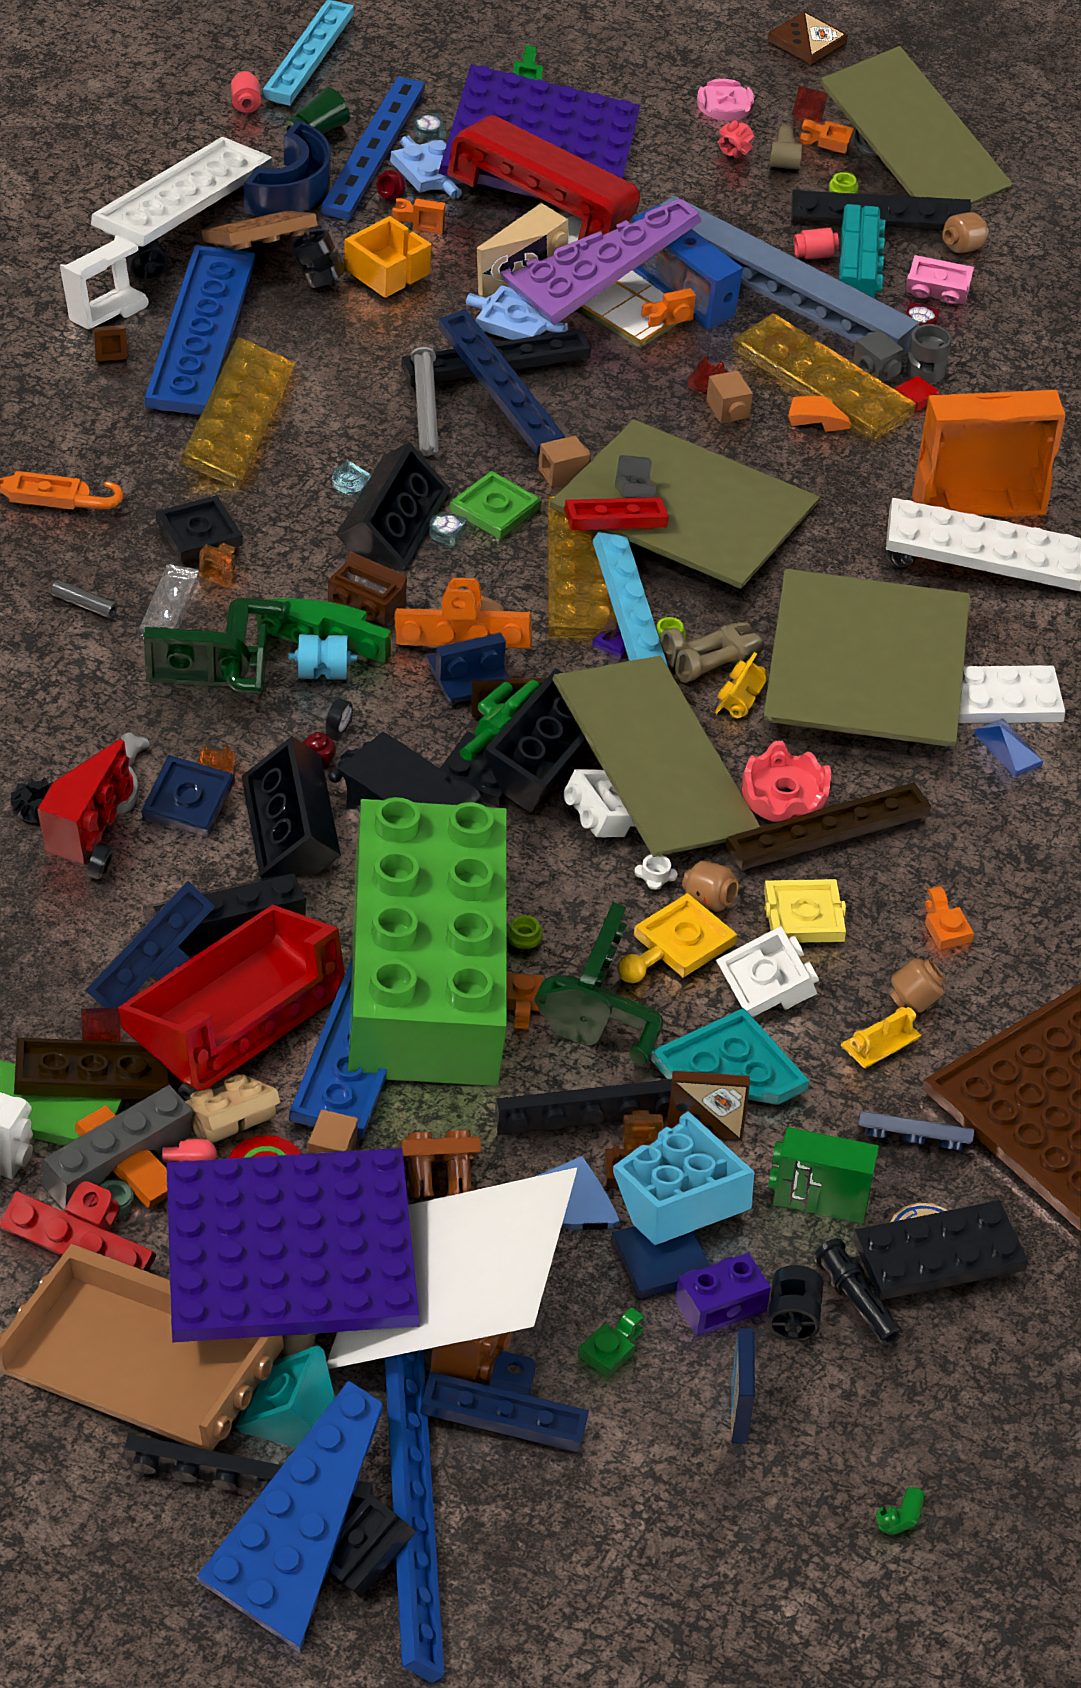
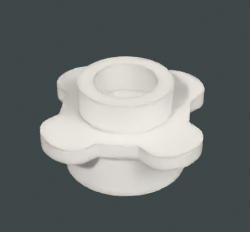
M652 854L643 860V865H637L634 872L637 877L645 880L650 889L654 890L660 889L668 881H675L678 875L677 871L671 868V862L666 856L653 857Z

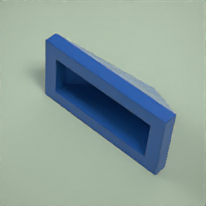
M1003 718L975 729L974 734L1014 777L1043 765V760Z

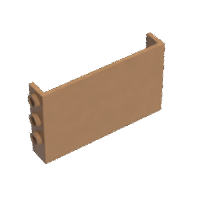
M71 1244L49 1274H45L41 1278L37 1290L28 1302H24L19 1307L16 1318L6 1331L0 1333V1373L189 1446L213 1451L218 1442L228 1436L232 1422L240 1410H245L248 1407L253 1391L260 1381L268 1378L273 1362L284 1348L282 1335L172 1343L170 1280Z

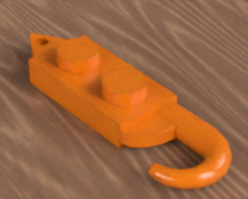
M15 471V474L12 476L0 478V493L9 497V502L72 510L75 507L109 510L119 505L124 497L122 488L108 481L104 483V487L114 491V495L111 497L90 496L88 485L80 481V478Z

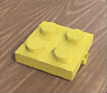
M836 879L765 881L764 895L766 902L764 909L766 910V918L769 919L771 931L781 926L788 939L795 936L798 943L845 942L846 928L843 916H845L846 905L845 901H840Z

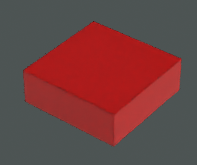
M915 376L895 387L894 396L917 412L927 406L929 395H939L940 391L919 376Z

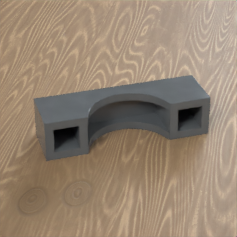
M170 1085L162 1088L43 1158L42 1186L64 1210L73 1192L82 1182L89 1181L99 1186L107 1175L129 1156L143 1150H154L160 1156L163 1147H175L180 1141L190 1138L193 1110Z

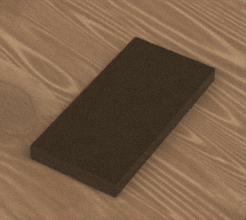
M17 1038L14 1095L144 1100L169 1085V1070L138 1042Z

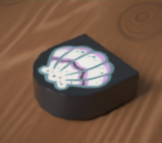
M338 698L329 709L326 719V735L334 741L338 742L352 721L353 706L350 701Z

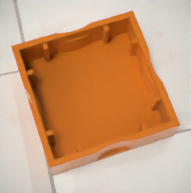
M1057 390L929 395L912 494L914 502L978 516L1016 517L1046 515L1053 482L1052 466L1059 451L1066 416Z

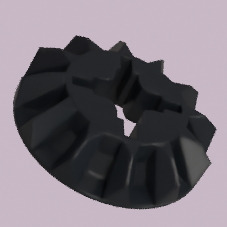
M44 777L41 781H34L30 778L27 784L18 783L16 791L11 793V808L15 815L28 822L40 823L37 810L43 800L40 798L47 794L53 782L48 783Z

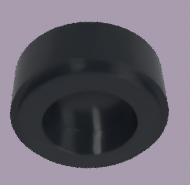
M102 842L96 845L89 861L87 876L97 880L105 877L114 854L112 846Z

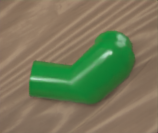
M909 1487L905 1490L900 1508L895 1509V1507L890 1505L887 1511L882 1506L876 1513L878 1528L889 1535H895L914 1528L919 1521L925 1493L919 1488Z

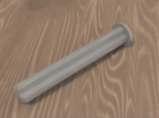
M418 347L411 352V361L415 366L419 450L423 453V456L429 457L430 455H436L439 450L433 369L436 353L432 348Z

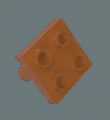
M470 1130L447 1131L444 1138L432 1139V1132L408 1133L405 1140H402L396 1146L397 1148H402L404 1163H408L409 1198L420 1197V1181L422 1182V1197L434 1196L431 1162L435 1160L447 1161L448 1196L459 1194V1180L461 1183V1193L473 1191L471 1187L470 1160H473L481 1153L480 1136L471 1137Z

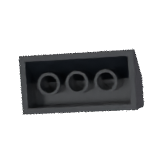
M408 442L382 456L336 536L351 552L385 567L402 571L409 564L451 488L415 447Z
M557 668L537 688L483 752L502 793L530 813L534 811L589 746L588 741L552 680L554 674L563 673Z
M291 736L242 775L259 877L261 878L284 873H294L295 877L313 876L341 856L322 757L319 753Z
M278 874L202 892L215 908L178 947L188 957L197 955L272 904L305 916L306 898L295 874ZM168 901L143 906L147 922Z

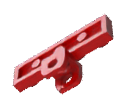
M89 1181L82 1182L75 1189L64 1209L66 1212L16 1191L0 1220V1229L61 1257L68 1247L73 1244L147 1272L156 1258L154 1251L110 1232L119 1215V1203L113 1199L109 1190Z

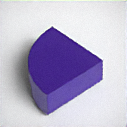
M610 622L592 641L593 647L621 659L625 653L626 648L620 629Z

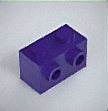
M748 1252L737 1257H727L717 1264L702 1269H693L679 1276L675 1302L695 1335L700 1336L767 1312L771 1286Z

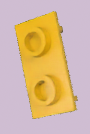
M754 652L746 663L740 660L729 675L734 680L733 682L728 680L718 693L717 698L721 702L714 713L718 714L724 707L734 718H741L747 715L756 696L768 679L766 669L753 663L757 653Z
M900 1007L894 1014L863 1031L858 1030L854 1032L852 1038L841 1043V1047L866 1069L921 1038L922 1035L912 1027L913 1021L916 1020V1014L910 1007Z

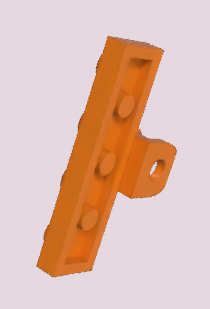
M452 578L442 597V610L396 609L394 613L396 645L444 646L501 633L506 641L505 648L530 649L532 645L531 612L481 611L482 592L478 580L475 578ZM460 587H467L468 589H458V588H460Z

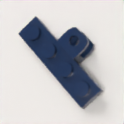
M186 881L84 991L111 1016H114L118 1011V1007L127 1002L149 977L157 982L172 972L175 967H179L191 959L178 946L215 906L189 881Z
M503 1352L496 1360L490 1386L430 1371L420 1413L579 1452L589 1410L530 1396L535 1375L534 1360L530 1357ZM511 1365H516L522 1369V1372L520 1374H512L507 1368Z

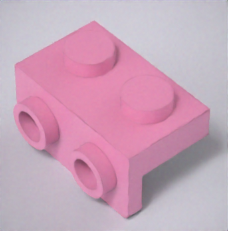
M914 255L911 270L907 276L906 293H911L918 298L930 297L940 299L947 304H966L974 267Z

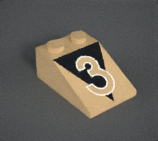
M540 203L478 246V294L486 297L494 294L501 285L510 287L502 280L501 271L508 268L511 269V272L527 266L526 261L537 257L538 261L554 255L557 248L567 245L568 219Z

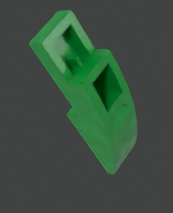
M287 598L267 599L284 603L289 601L291 603L290 612L286 620L282 621L277 616L257 614V630H260L261 623H266L268 634L299 644V634L318 635L321 640H326L328 635H347V651L383 664L391 656V630L366 622L367 612L332 602Z

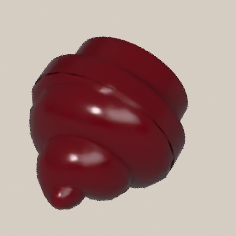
M387 170L378 177L376 188L378 193L385 199L396 200L405 193L406 180L401 172Z
M315 732L302 742L321 755L323 767L328 766L335 757L336 746L334 741L322 732Z

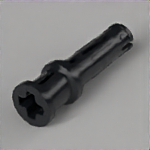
M835 1238L827 1241L816 1250L813 1256L814 1262L817 1266L824 1267L832 1278L831 1284L833 1288L844 1293L849 1298L855 1309L875 1333L881 1345L888 1346L893 1344L901 1337V1333H903L902 1328L891 1317L877 1295L868 1286L864 1279V1269L859 1263H854L846 1253V1245L842 1239Z

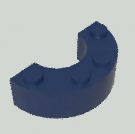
M296 120L284 135L285 167L273 169L257 167L244 182V213L260 217L282 211H310L313 209V206L322 201L330 188L331 148L328 140L320 131L309 124Z

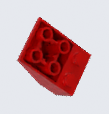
M117 740L53 782L37 809L46 852L85 864L96 845L101 842L103 831L107 825L110 826L114 822L119 803L122 798L129 796L133 785V779L130 778L129 774L130 760L126 755L124 740Z

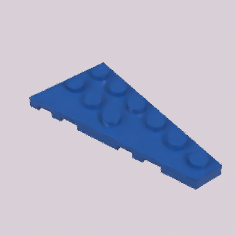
M349 1380L197 1575L198 1583L300 1653L310 1619L313 1617L318 1602V1595L324 1578L327 1576L347 1516L352 1495L355 1493L359 1481V1474L365 1456L368 1454L383 1410L381 1401Z

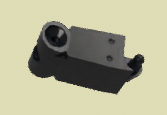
M381 732L372 741L365 742L360 749L347 750L341 755V760L337 764L338 767L331 770L328 774V778L332 783L340 782L342 777L345 779L347 785L346 810L357 817L360 814L361 799L386 800L399 797L416 803L459 805L461 803L474 802L483 805L481 795L472 785L459 780L451 781L449 774L385 732Z

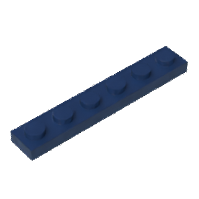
M466 309L438 320V329L536 455L540 454L541 443L565 438L562 431Z

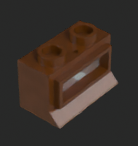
M350 551L345 564L328 580V602L366 611L367 620L385 627L394 618L396 609L403 608L406 605L407 576Z

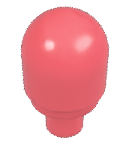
M186 1139L185 1141H180L179 1147L162 1148L163 1162L217 1159L215 1145L206 1139Z

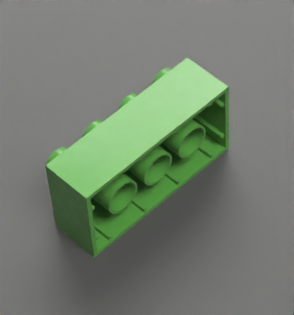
M399 797L386 800L361 799L355 856L348 1072H356L359 1067L363 1068V1073H378L379 1069H387L386 1080L498 1086L507 1026L506 808L485 807L474 802H466L459 805L416 803Z

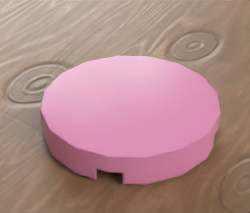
M715 79L707 82V86L699 88L697 105L701 112L714 119L725 121L739 120L747 117L753 111L755 95L749 87L746 89L741 87V83L736 80Z

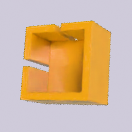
M388 216L344 240V268L351 275L386 298L405 288L406 283L411 285L430 274L432 244L413 231L409 233V228L393 217Z

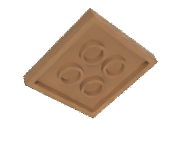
M282 211L201 231L204 242L214 243L215 247L224 246V249L233 248V250L251 247V241H262V243L280 240V234H290L291 237L304 235V231L310 227L318 226L315 213Z

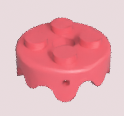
M775 741L771 743L764 754L757 757L751 756L748 759L742 777V796L754 813L772 822H780L821 810L826 806L829 796L831 768L829 765L821 767L811 752L807 751L801 756H794L788 752L787 746L783 741ZM785 788H789V789H791L792 791H791V792H782V791H780V790L785 789Z

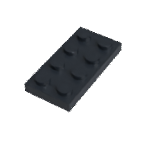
M1000 1200L854 1229L853 1234L854 1244L879 1300L1026 1270L1028 1259Z

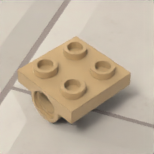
M236 1075L224 1081L225 1085L217 1089H206L192 1093L190 1100L185 1102L193 1110L191 1125L197 1139H206L215 1143L238 1133V1129L243 1131L276 1116L275 1105L281 1103L277 1089L246 1075Z

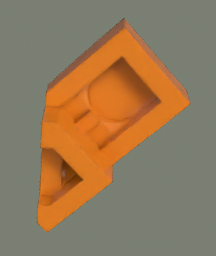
M799 396L792 398L788 415L791 426L822 422L825 432L851 429L850 419L826 397Z

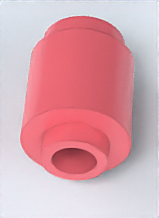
M247 71L239 72L231 81L232 103L239 112H254L260 107L262 101L259 80Z
M830 227L802 230L801 234H794L796 258H804V261L833 258L834 251H839L838 234L832 233Z

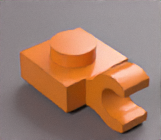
M804 120L801 129L809 131L811 134L802 132L799 142L811 145L818 141V147L846 154L854 128L826 121L824 125H820L812 120Z
M397 198L395 208L392 209V217L399 222H412L413 230L442 235L445 227L446 203L416 198L413 205L407 199Z
M691 288L665 293L661 302L643 304L641 316H648L649 327L659 326L662 322L667 326L693 320L696 294Z
M942 886L927 889L931 900L924 902L925 908L929 913L926 916L925 926L937 948L943 950L972 943L974 932L960 907L949 909L947 895Z
M506 973L507 1010H515L514 1029L529 1030L530 1011L541 1012L534 998L539 986L543 982V975Z

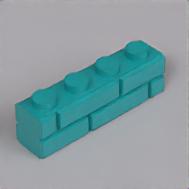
M847 204L844 206L841 229L839 281L875 299V292L881 293L886 220L880 219L879 207L864 206V208H861V205Z

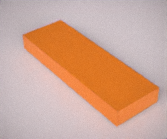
M105 1105L76 1122L74 1131L81 1137L116 1115ZM143 1150L129 1156L112 1170L132 1188L133 1193L148 1209L168 1198L167 1168L149 1150Z

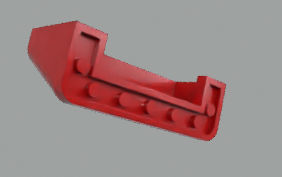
M494 115L484 117L460 131L452 142L447 175L474 187L479 180L480 170L483 169L581 218L582 224L578 240L601 231L602 235L617 229L616 224L626 220L629 222L638 210L640 193L634 184Z
M272 904L119 1006L121 1026L124 1031L186 1086L204 1091L335 1000L345 975L339 928Z

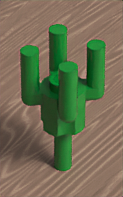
M530 680L505 703L501 702L513 692V687L508 682H503L478 704V710L484 716L478 721V727L474 729L476 737L461 749V757L466 761H470L488 746L521 706L540 686L536 680Z

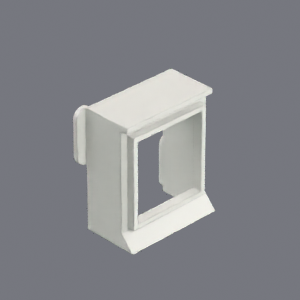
M115 235L114 241L67 265H60L69 320L90 330L118 314L128 318L148 306L149 300L146 294L132 288L129 283L125 257L139 251L137 244ZM111 265L115 289L89 302L86 280L106 270Z

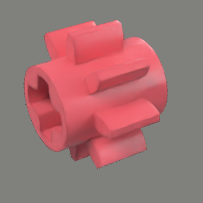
M734 120L719 130L722 137L717 142L722 152L726 155L734 156L738 159L754 148L749 142L755 136L747 124L738 123L737 120Z

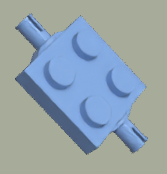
M409 135L402 137L400 144L404 148L391 151L390 162L419 193L429 190L446 191L451 199H458L462 191L456 185L463 182L453 177L439 174L446 143L443 140H433L419 145Z
M501 285L494 294L487 298L469 293L466 299L467 306L482 310L476 318V323L483 331L492 335L514 340L540 336L546 331L553 333L567 331V323L558 322L554 325L517 292L507 286Z

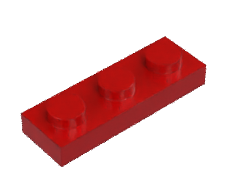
M661 497L565 500L564 513L571 530L667 528L669 519Z

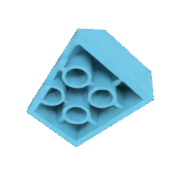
M689 1111L680 1116L679 1124L672 1129L665 1127L661 1130L655 1142L650 1145H641L613 1166L615 1179L633 1225L654 1245L752 1208L754 1171Z

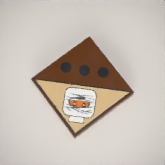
M803 11L768 33V41L810 65L847 43L848 34L806 11Z
M673 1071L666 1127L671 1129L679 1124L680 1116L689 1111L718 1139L743 1140L750 1076Z

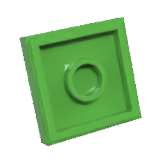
M490 471L450 501V511L496 538L502 539L541 508L542 499Z

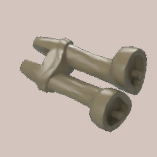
M748 622L724 625L711 634L691 641H685L683 634L677 628L664 630L660 637L668 667L675 669L678 680L684 683L694 681L700 675L725 663L737 664L740 660L746 661L754 652L759 654L764 649L763 639L758 634L753 633V629Z

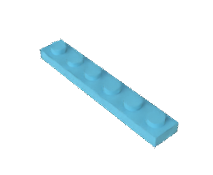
M326 0L263 88V99L274 101L277 104L289 106L292 104L353 17L354 5Z
M598 532L593 539V545L629 661L661 656L668 668L628 538L616 534Z

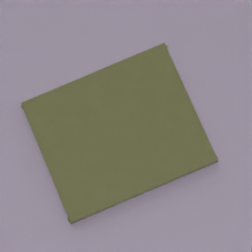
M633 419L550 501L549 507L564 513L565 500L625 498L614 487L619 456L648 457L652 461L649 479L657 486L655 497H661L669 516L667 528L602 530L627 537L628 541L741 589L812 509L819 504L820 496Z
M785 568L763 721L956 748L970 593Z

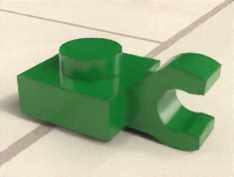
M525 45L522 62L514 61L512 73L530 79H542L543 66L535 64L536 46Z
M630 1308L621 1317L615 1329L604 1323L578 1347V1357L609 1379L634 1355L635 1345L631 1342L637 1339L643 1332L644 1328L638 1324L644 1320V1315L634 1308Z

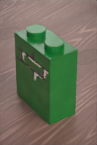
M787 1127L784 1141H776L773 1152L772 1164L779 1165V1167L772 1166L768 1189L775 1190L773 1206L864 1224L879 1145Z

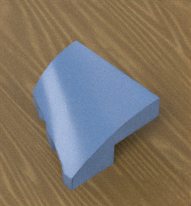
M582 1156L537 1175L541 1176L577 1168L561 1228L582 1230L585 1223H607V1229L619 1227V1217L607 1193Z

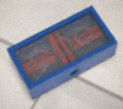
M661 205L654 206L632 217V223L645 218L646 212L661 207ZM692 228L632 270L664 294L691 288L696 294L694 319L708 330L736 315L743 267Z

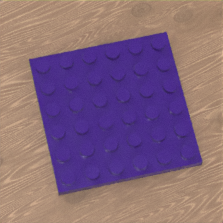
M471 64L440 164L439 174L449 176L447 175L452 142L459 132L488 115H494L623 178L640 105L633 104L627 100L605 97L598 93L576 90L570 86L563 87L547 83L541 79H530L515 73H506L490 69L487 66ZM483 169L480 170L478 184L539 198Z
M402 1148L167 1162L172 1343L419 1327V1309Z

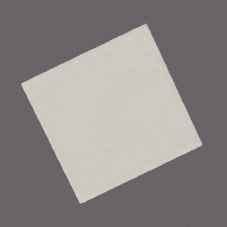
M577 1168L408 1205L419 1309V1327L337 1332L327 1361L328 1369L534 1327Z

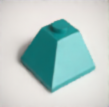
M317 1345L275 1360L271 1373L266 1380H261L257 1385L248 1407L242 1410L235 1427L242 1433L296 1448L335 1398L324 1350Z

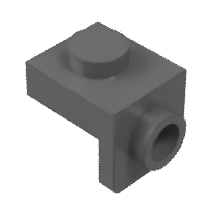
M619 456L614 487L625 498L655 497L657 486L649 479L651 459L648 457Z

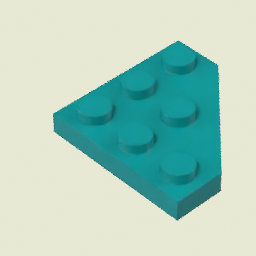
M744 1008L654 1049L651 1056V1061L667 1079H672L673 1071L750 1076L748 1099L764 1103L781 1104L808 1091L810 1080Z

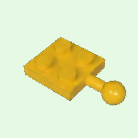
M687 893L635 925L634 937L649 950L639 956L628 954L621 958L617 966L618 975L627 983H637L644 978L647 968L661 959L684 978L736 945L738 934Z

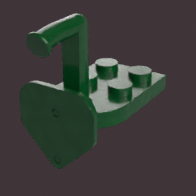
M235 599L229 605L226 633L198 629L145 627L146 682L213 687L230 686V688L237 692L261 694L264 690L266 673L267 624L261 623L258 646H246L249 614L271 615L280 617L284 621L289 615L291 603L289 601L284 603L264 599ZM249 661L250 668H257L256 678H244L249 670Z
M612 902L581 978L566 975L550 976L539 986L534 1001L557 1035L578 1044L593 1045L597 1043L609 1017L643 1031L638 1044L629 1049V1057L635 1064L644 1066L648 1063V1057L654 1050L663 1027V1018L653 1009L601 988L607 973L601 970V967L609 969L617 947L611 945V943H620L627 926L626 923L621 922L626 907Z

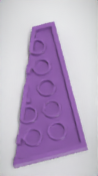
M680 198L646 212L645 218L629 224L626 220L616 224L617 229L604 235L599 231L557 248L554 255L538 261L537 257L526 261L527 266L511 272V269L508 268L501 271L500 274L502 280L555 325L699 224L701 218L699 212Z

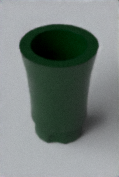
M325 88L314 100L294 113L286 121L284 132L286 134L296 120L311 125L322 134L344 126L350 121L348 105L336 90Z

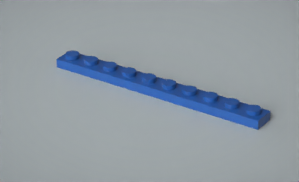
M423 1350L385 1357V1378L393 1512L416 1531L396 1555L402 1668L433 1683L444 1677L428 1415L420 1413L426 1389Z

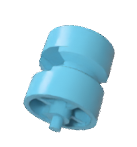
M299 634V650H295V653H289L288 660H295V663L298 664V679H318L321 674H325L327 679L347 680V665H350V661H357V655H352L351 651H347V635H328L326 640H321L318 635Z

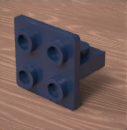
M501 633L437 647L435 653L427 655L426 662L450 704L471 700V680L511 679L504 667L506 641Z

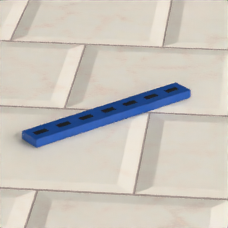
M397 76L323 201L321 214L350 221L423 95L425 82Z

